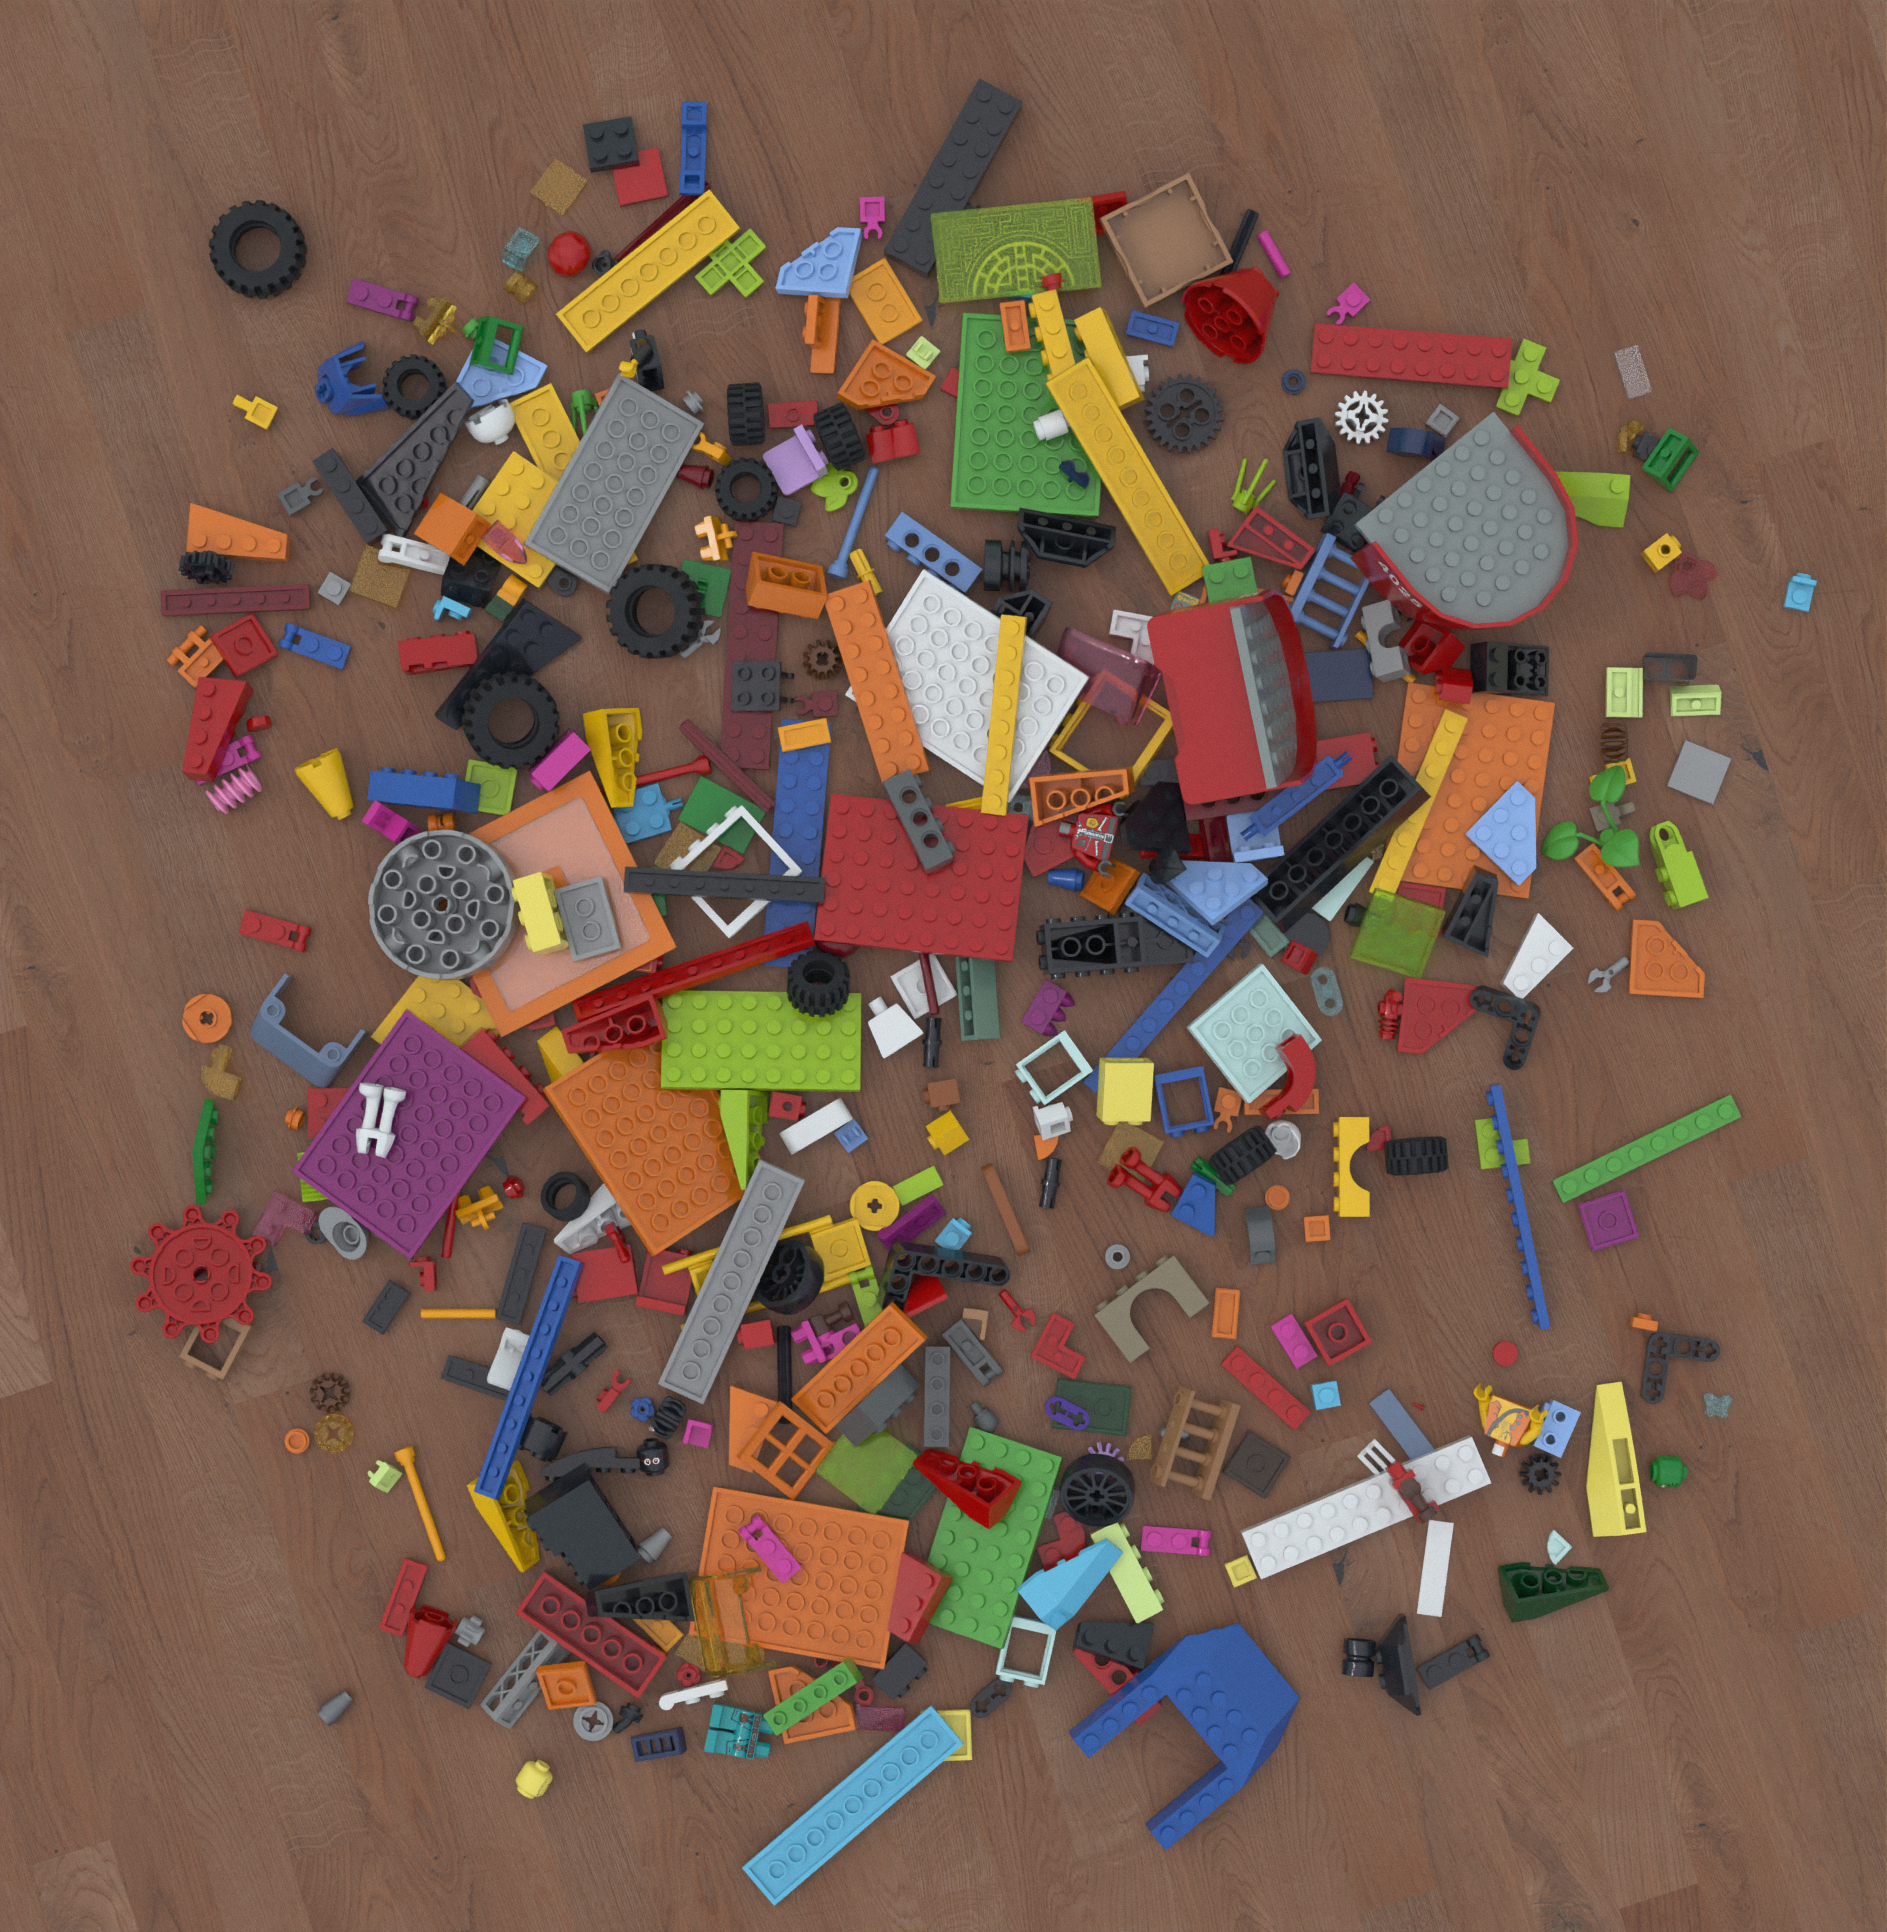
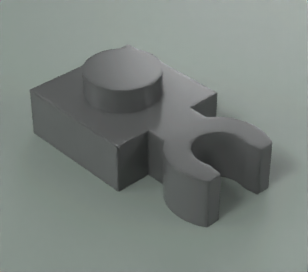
M316 477L310 478L303 488L297 482L277 494L290 517L312 505L309 497H319L325 492L323 488L317 491L312 490V485L318 481Z

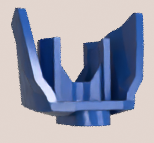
M364 341L337 353L318 367V383L315 386V394L320 404L327 403L328 409L333 415L343 414L351 417L390 409L382 394H374L375 383L361 387L348 381V371L360 368V363L366 361L365 356L339 362L366 347Z

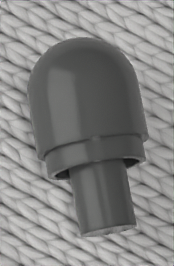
M977 1401L969 1406L975 1414L973 1417L975 1423L982 1431L990 1433L997 1429L998 1418L987 1407L982 1408Z

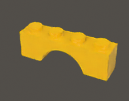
M1337 1117V1122H1333V1137H1337V1147H1333V1162H1337L1338 1172H1333V1186L1338 1187V1197H1333V1211L1338 1212L1339 1217H1370V1192L1359 1187L1350 1174V1160L1353 1153L1360 1146L1369 1142V1117Z

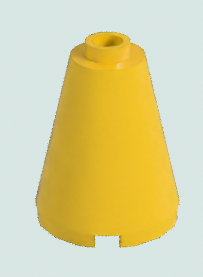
M338 748L320 754L321 756L315 759L312 758L295 768V772L332 818L337 816L338 820L351 814L350 809L354 805L341 752H339Z

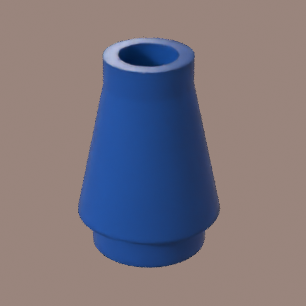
M1079 868L1049 870L1047 882L1049 885H1055L1076 892L1077 890H1083L1085 872L1079 870Z

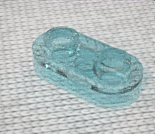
M1318 968L1313 971L1310 977L1318 1009L1324 1015H1336L1343 1007V1000L1335 974L1329 968ZM1320 975L1326 976V984L1322 985L1318 982ZM1327 999L1334 1001L1333 1008L1326 1007L1325 1002Z

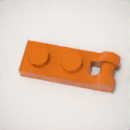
M1591 843L1573 858L1615 911H1620L1625 902L1628 900L1632 901L1637 896L1617 870L1602 860L1601 851L1594 843ZM1619 887L1622 893L1616 897L1612 891Z

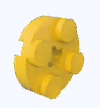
M870 1181L859 1186L850 1200V1212L853 1218L856 1217L859 1225L867 1230L878 1231L888 1227L897 1218L899 1213V1199L894 1189L880 1181ZM873 1199H878V1203L882 1204V1209H877V1213H872V1209L867 1206L868 1203H872Z

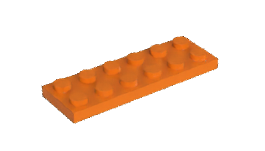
M891 1302L811 1378L791 1400L827 1434L920 1346L927 1336Z

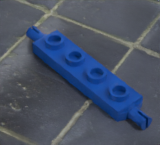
M1345 751L1335 760L1330 756L1325 757L1316 764L1312 776L1302 785L1287 787L1249 816L1252 825L1240 833L1243 837L1251 831V833L1244 837L1245 841H1248L1257 832L1266 836L1343 776L1341 767L1352 760V757L1348 756L1342 761L1349 753Z

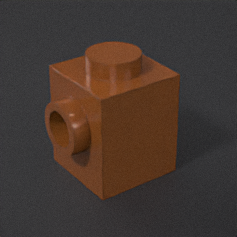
M956 1078L927 1083L928 1088L923 1089L925 1104L930 1103L931 1108L936 1107L937 1112L952 1110V1104L961 1103Z

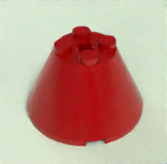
M1258 267L1244 268L1190 285L1182 297V303H1185L1186 308L1183 314L1194 335L1210 351L1219 357L1226 355L1233 358V363L1249 364L1256 361L1264 351L1279 291L1271 285Z

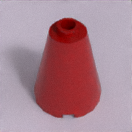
M422 1605L421 1609H416V1606L410 1609L403 1666L409 1676L420 1678L427 1675L456 1631L458 1622L455 1618L453 1622L448 1619L449 1614L447 1612L427 1605Z

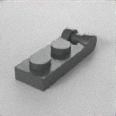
M962 1318L942 1333V1336L984 1387L988 1386L991 1383L990 1380L996 1375L1000 1376L1005 1372ZM987 1362L990 1368L983 1372L980 1367Z

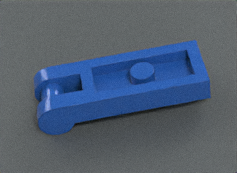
M286 623L284 628L286 632L283 639L279 641V647L344 670L352 649L351 646ZM295 634L301 636L299 645L292 643Z

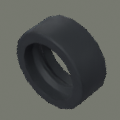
M567 1171L551 1176L541 1191L543 1209L557 1220L564 1222L573 1221L580 1217L586 1211L590 1202L588 1185L577 1175ZM567 1184H574L576 1186L574 1201L564 1209H557L555 1207V1197L558 1191Z

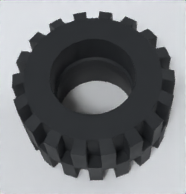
M410 354L411 357L404 355L400 357V361L397 362L395 360L391 363L393 366L385 371L387 375L386 378L383 377L382 383L384 388L382 389L386 397L385 399L394 411L402 417L405 416L410 420H414V418L419 419L447 391L444 375L432 360H428L427 357L422 355L417 357L416 354ZM413 374L425 376L429 382V389L426 395L414 401L405 399L401 394L403 381Z
M760 383L729 384L727 388V411L730 442L733 446L763 444L765 441L763 394Z
M840 402L814 414L813 421L833 467L837 471L866 459V452L843 403Z
M745 457L739 458L740 460L730 461L729 465H724L721 469V473L716 478L715 495L720 508H722L727 516H731L736 521L748 522L753 520L755 522L760 517L764 518L767 512L773 509L774 502L777 500V484L769 467L765 466V463L762 461L758 462L755 458L745 459ZM745 476L755 478L761 486L760 496L754 502L747 504L736 501L732 495V485L734 482Z
M817 950L816 953L808 951L807 955L800 954L797 960L794 959L791 962V967L788 968L787 994L789 1002H792V1006L795 1009L799 1008L800 1013H809L811 1017H814V1015L825 1017V1014L833 1015L835 1010L840 1011L843 1008V1004L847 1003L849 996L850 972L847 969V964L841 962V957L838 955L834 957L833 953L829 951L823 953V950ZM812 982H823V983H826V984H825V985H820V986H818V985H813V984H810V983H812Z
M1260 1125L1253 1126L1215 1152L1209 1159V1162L1224 1184L1232 1185L1275 1155L1277 1149Z
M1441 1136L1389 1140L1384 1143L1386 1173L1389 1175L1429 1174L1444 1172L1449 1169L1446 1138Z

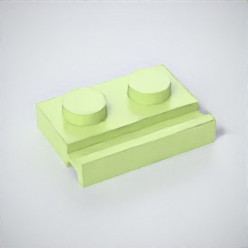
M1607 667L1605 718H1642L1643 668Z

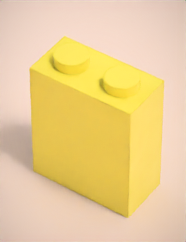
M1100 1058L1096 1116L1101 1121H1104V1124L1118 1125L1119 1121H1128V1124L1142 1125L1143 1121H1151L1154 1063L1149 1058Z

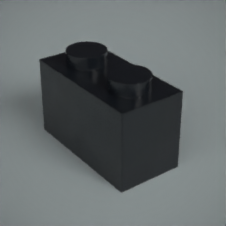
M905 1641L886 1661L885 1669L878 1670L871 1680L892 1700L897 1696L901 1699L910 1689L908 1684L914 1678L919 1680L928 1669L925 1666L928 1661Z

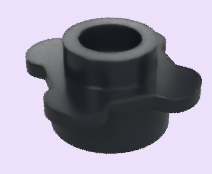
M604 250L601 252V255L594 259L592 268L602 277L619 262L611 257L609 251Z

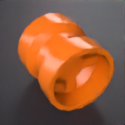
M445 812L439 816L435 813L428 814L429 831L442 829L456 831L453 812Z

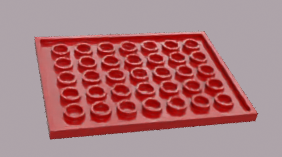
M831 794L821 878H825L824 904H818L814 941L1012 963L1029 815L1007 813L1004 816L981 813V810L933 805L934 809L931 810L934 819H940L945 830L941 833L945 841H951L956 853L952 854V863L926 874L890 800ZM919 815L914 818L913 822L918 826H923L927 823V818ZM930 837L925 840L924 844L928 848H934L937 846L938 840Z

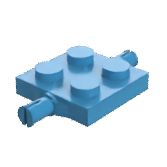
M657 783L635 790L633 807L614 808V819L626 844L629 845L672 832L669 820L670 811L683 808L684 806L681 797L667 802L662 796L660 786Z

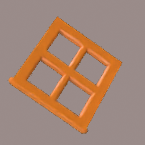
M779 1401L737 1457L787 1495L789 1499L795 1500L835 1447L836 1442L830 1441ZM782 1415L798 1427L786 1445L770 1434V1431ZM806 1434L822 1446L809 1464L793 1452ZM764 1439H767L781 1450L768 1468L752 1456ZM789 1457L805 1469L792 1487L776 1475Z

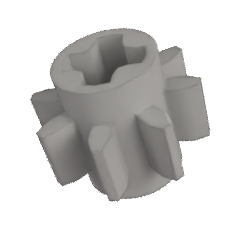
M474 1615L470 1620L464 1617L455 1631V1634L460 1636L457 1642L466 1647L470 1643L477 1645L486 1630L481 1627L483 1621Z

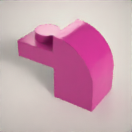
M376 800L362 819V822L397 844L413 835L419 834L422 830Z

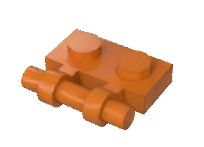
M201 624L195 631L191 630L187 634L188 638L179 647L176 646L171 651L172 654L166 659L172 666L179 660L184 663L178 672L195 689H197L199 677L208 678L224 661L210 638L206 642L201 639L207 632ZM196 644L199 649L189 658L186 653Z

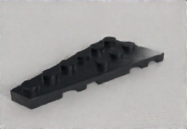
M455 382L356 480L357 485L369 503L399 537L405 538L474 403L473 398L459 382Z
M523 598L434 715L443 723L457 730L464 725L462 714L465 713V708L463 707L465 701H469L471 697L469 693L473 688L477 689L481 685L480 681L483 679L489 680L496 673L506 674V671L514 672L515 674L523 673L530 677L582 639V637Z

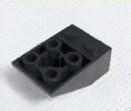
M1499 642L1471 644L1470 670L1471 678L1473 679L1472 693L1548 696L1549 646Z

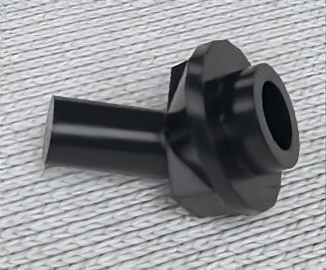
M629 1702L627 1706L621 1705L619 1715L624 1718L613 1725V1731L619 1734L629 1727L632 1722L639 1723L644 1716L640 1713L642 1708Z

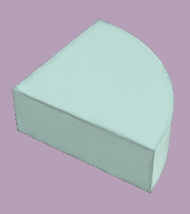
M1553 1529L1547 1540V1553L1550 1560L1556 1565L1572 1546Z

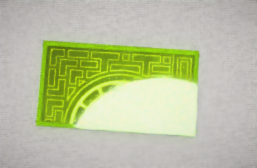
M1092 197L931 213L930 220L939 291L938 300L940 304L1046 292L1047 288L1041 287L1043 284L1041 277L1061 272L1062 279H1065V281L1061 282L1062 287L1056 289V292L1101 288L1102 281L1100 278Z

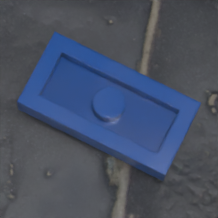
M1132 310L1125 335L1173 348L1180 323Z

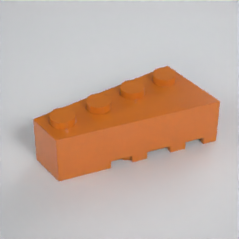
M190 503L186 552L193 554L194 551L203 552L209 550L216 552V556L224 555L225 558L289 563L291 538L287 534Z
M1133 766L1042 774L1030 777L1034 827L1134 792Z

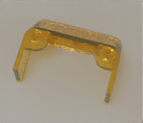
M760 1566L701 1575L691 1578L689 1582L703 1666L706 1673L710 1676L746 1674L779 1666L778 1661L764 1662L763 1649L757 1643H750L741 1594L746 1593L751 1584L749 1574L761 1571Z

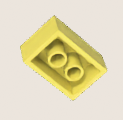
M538 872L512 880L514 887L511 888L515 902H519L521 911L518 912V916L522 926L525 925L528 935H525V941L528 949H532L533 953L547 955L569 948L554 892L556 888L552 875Z

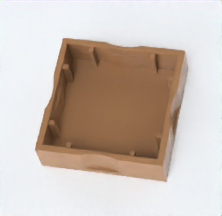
M1190 173L1099 219L1143 308L1233 263L1218 230L1211 223L1207 215L1205 204Z

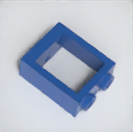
M1203 1066L1153 1075L1164 1134L1170 1133V1137L1173 1138L1185 1135L1184 1130L1194 1129L1195 1133L1210 1130L1209 1125H1214ZM1197 1077L1206 1120L1170 1126L1162 1084Z

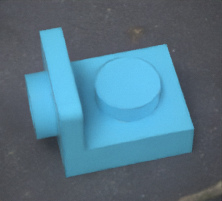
M1797 573L1796 576L1790 577L1783 607L1809 612L1813 589L1817 581L1812 580L1811 575Z
M443 596L442 600H437L432 611L435 614L433 619L441 622L446 610H450L449 616L460 621L463 617L470 619L473 612L471 608Z
M961 1217L958 1220L952 1218L935 1242L943 1248L959 1250L972 1235V1232L969 1231L971 1225Z

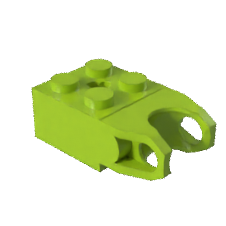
M1670 821L1651 827L1649 841L1658 867L1655 869V873L1659 883L1663 882L1666 892H1663V896L1667 906H1672L1674 910L1709 898L1693 852L1686 851L1677 827ZM1661 828L1666 830L1668 834L1666 841L1662 840L1659 836Z

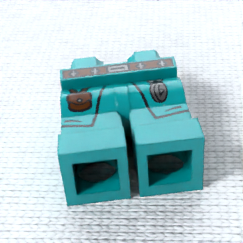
M715 1701L704 1752H716L752 1760L755 1757H768L771 1743L758 1741L760 1732L773 1734V1730L765 1720L764 1712Z

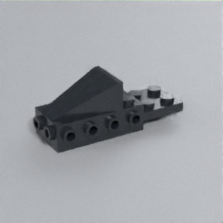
M1134 912L1120 913L1119 918L1110 919L1109 914L1095 915V920L1085 921V916L1071 917L1070 922L1062 923L1061 918L1046 919V924L1040 925L1039 930L1036 931L1037 945H1041L1042 955L1038 956L1039 969L1043 970V975H1051V979L1066 978L1065 973H1075V977L1090 976V971H1100V975L1115 974L1114 970L1124 969V973L1139 972V967L1194 962L1193 950L1190 946L1144 916L1134 917Z

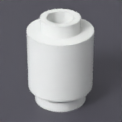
M1060 409L1040 416L1037 421L1033 422L1039 441L1043 439L1047 441L1068 433V427H1070Z

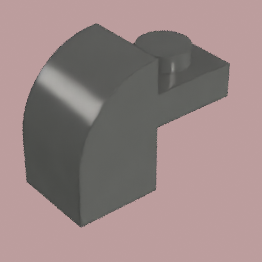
M1269 1205L1245 1208L1250 1264L1275 1262V1238Z

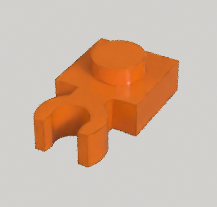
M1222 1087L1218 1088L1213 1111L1219 1112L1220 1115L1215 1119L1213 1129L1217 1130L1219 1122L1224 1121L1227 1123L1226 1132L1229 1133L1232 1130L1230 1116L1238 1117L1242 1101L1237 1091Z

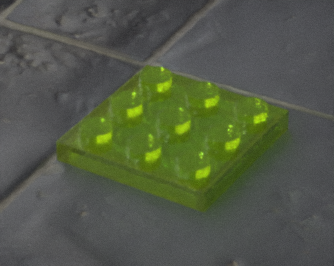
M1375 888L1350 952V957L1421 979L1446 911L1434 905Z
M884 1429L879 1434L874 1431L857 1447L842 1433L815 1472L870 1514H877L919 1455Z

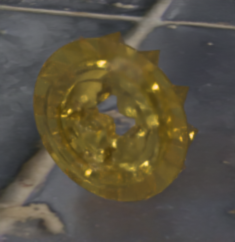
M332 1413L325 1415L319 1419L314 1427V1439L318 1447L327 1453L342 1452L352 1443L354 1437L353 1426L341 1414ZM326 1425L331 1429L341 1426L338 1432L341 1442L335 1438L326 1441L329 1435Z

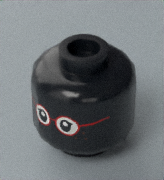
M647 1438L643 1440V1444L637 1447L636 1455L640 1459L639 1470L641 1472H644L646 1476H658L665 1473V1469L670 1465L669 1451L666 1443L658 1441V1438Z

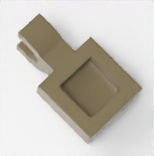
M1633 802L1615 807L1614 803H1606L1615 825L1621 824L1620 816L1636 811ZM1601 805L1589 808L1596 832L1611 827Z

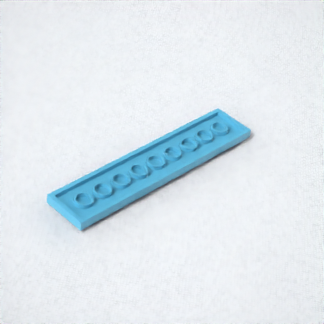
M930 1705L744 1864L742 1869L775 1906L962 1746L964 1742L937 1710Z

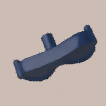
M1072 460L1061 462L1059 469L1069 476L1068 482L1071 483L1074 480L1079 486L1086 489L1089 485L1090 476L1087 473L1076 472L1075 464Z

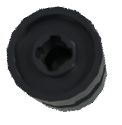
M1344 1638L1343 1653L1347 1655V1658L1342 1660L1341 1674L1356 1677H1373L1375 1662L1371 1660V1657L1375 1655L1376 1641L1361 1638Z

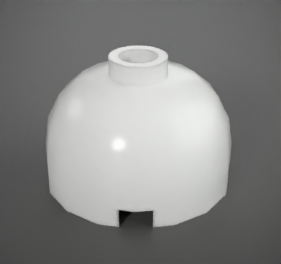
M507 399L499 400L500 406L494 407L490 404L471 415L468 418L470 421H464L468 431L476 440L482 443L494 441L498 445L509 438L507 434L513 429L515 415Z

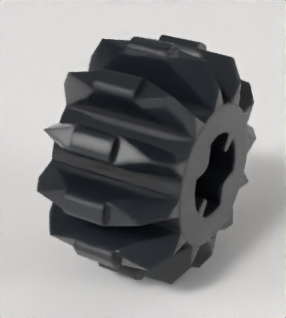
M665 1397L649 1424V1430L660 1438L670 1439L687 1411L686 1405L677 1398Z
M1538 1452L1537 1461L1532 1455H1528L1531 1463L1521 1462V1465L1527 1468V1470L1519 1471L1518 1475L1522 1477L1527 1476V1478L1521 1481V1485L1525 1486L1530 1483L1528 1492L1532 1493L1537 1487V1494L1542 1495L1543 1487H1545L1546 1491L1551 1493L1552 1488L1549 1484L1559 1485V1482L1553 1478L1562 1476V1473L1553 1471L1559 1467V1463L1554 1462L1550 1464L1553 1458L1551 1455L1546 1456L1543 1461V1453ZM1544 1468L1543 1473L1546 1474L1545 1477H1539L1536 1480L1535 1477L1537 1475L1534 1474L1536 1469L1542 1470Z

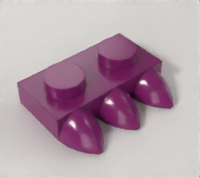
M1045 979L1021 1023L1042 1035L1057 1036V1029L1050 1020L1056 1022L1066 1021L1065 1013L1058 1006L1073 1007L1075 1002L1067 991Z

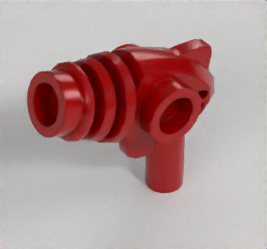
M1389 989L1385 993L1383 1001L1379 1000L1377 1013L1384 1019L1378 1020V1023L1383 1024L1379 1025V1028H1383V1030L1378 1031L1380 1033L1379 1038L1394 1039L1396 1032L1393 1030H1397L1398 1027L1393 1025H1399V1022L1394 1020L1402 1015L1403 1005L1400 1002L1402 994L1394 989Z

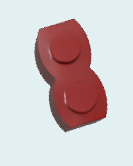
M902 419L893 422L894 426L884 428V424L869 427L870 432L865 433L872 463L920 453L914 423H908V419Z
M1449 667L1435 671L1433 684L1435 685V694H1439V700L1470 704L1473 689L1471 670Z

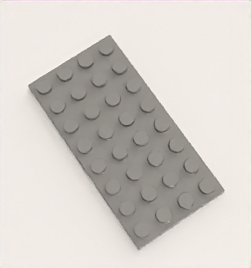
M618 373L523 544L608 595L612 586L616 585L617 579L625 569L704 425L703 422L631 379L620 376L621 373Z

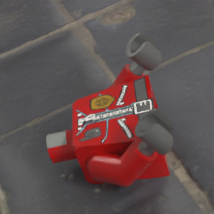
M1118 801L1116 803L1098 804L1079 813L1076 824L1063 820L1060 824L1058 835L1072 838L1070 849L1073 850V856L1085 868L1099 872L1107 878L1112 877V875L1106 873L1107 868L1110 866L1116 868V865L1108 860L1117 828L1118 816H1129V814L1122 813V807L1124 805L1129 806V803Z

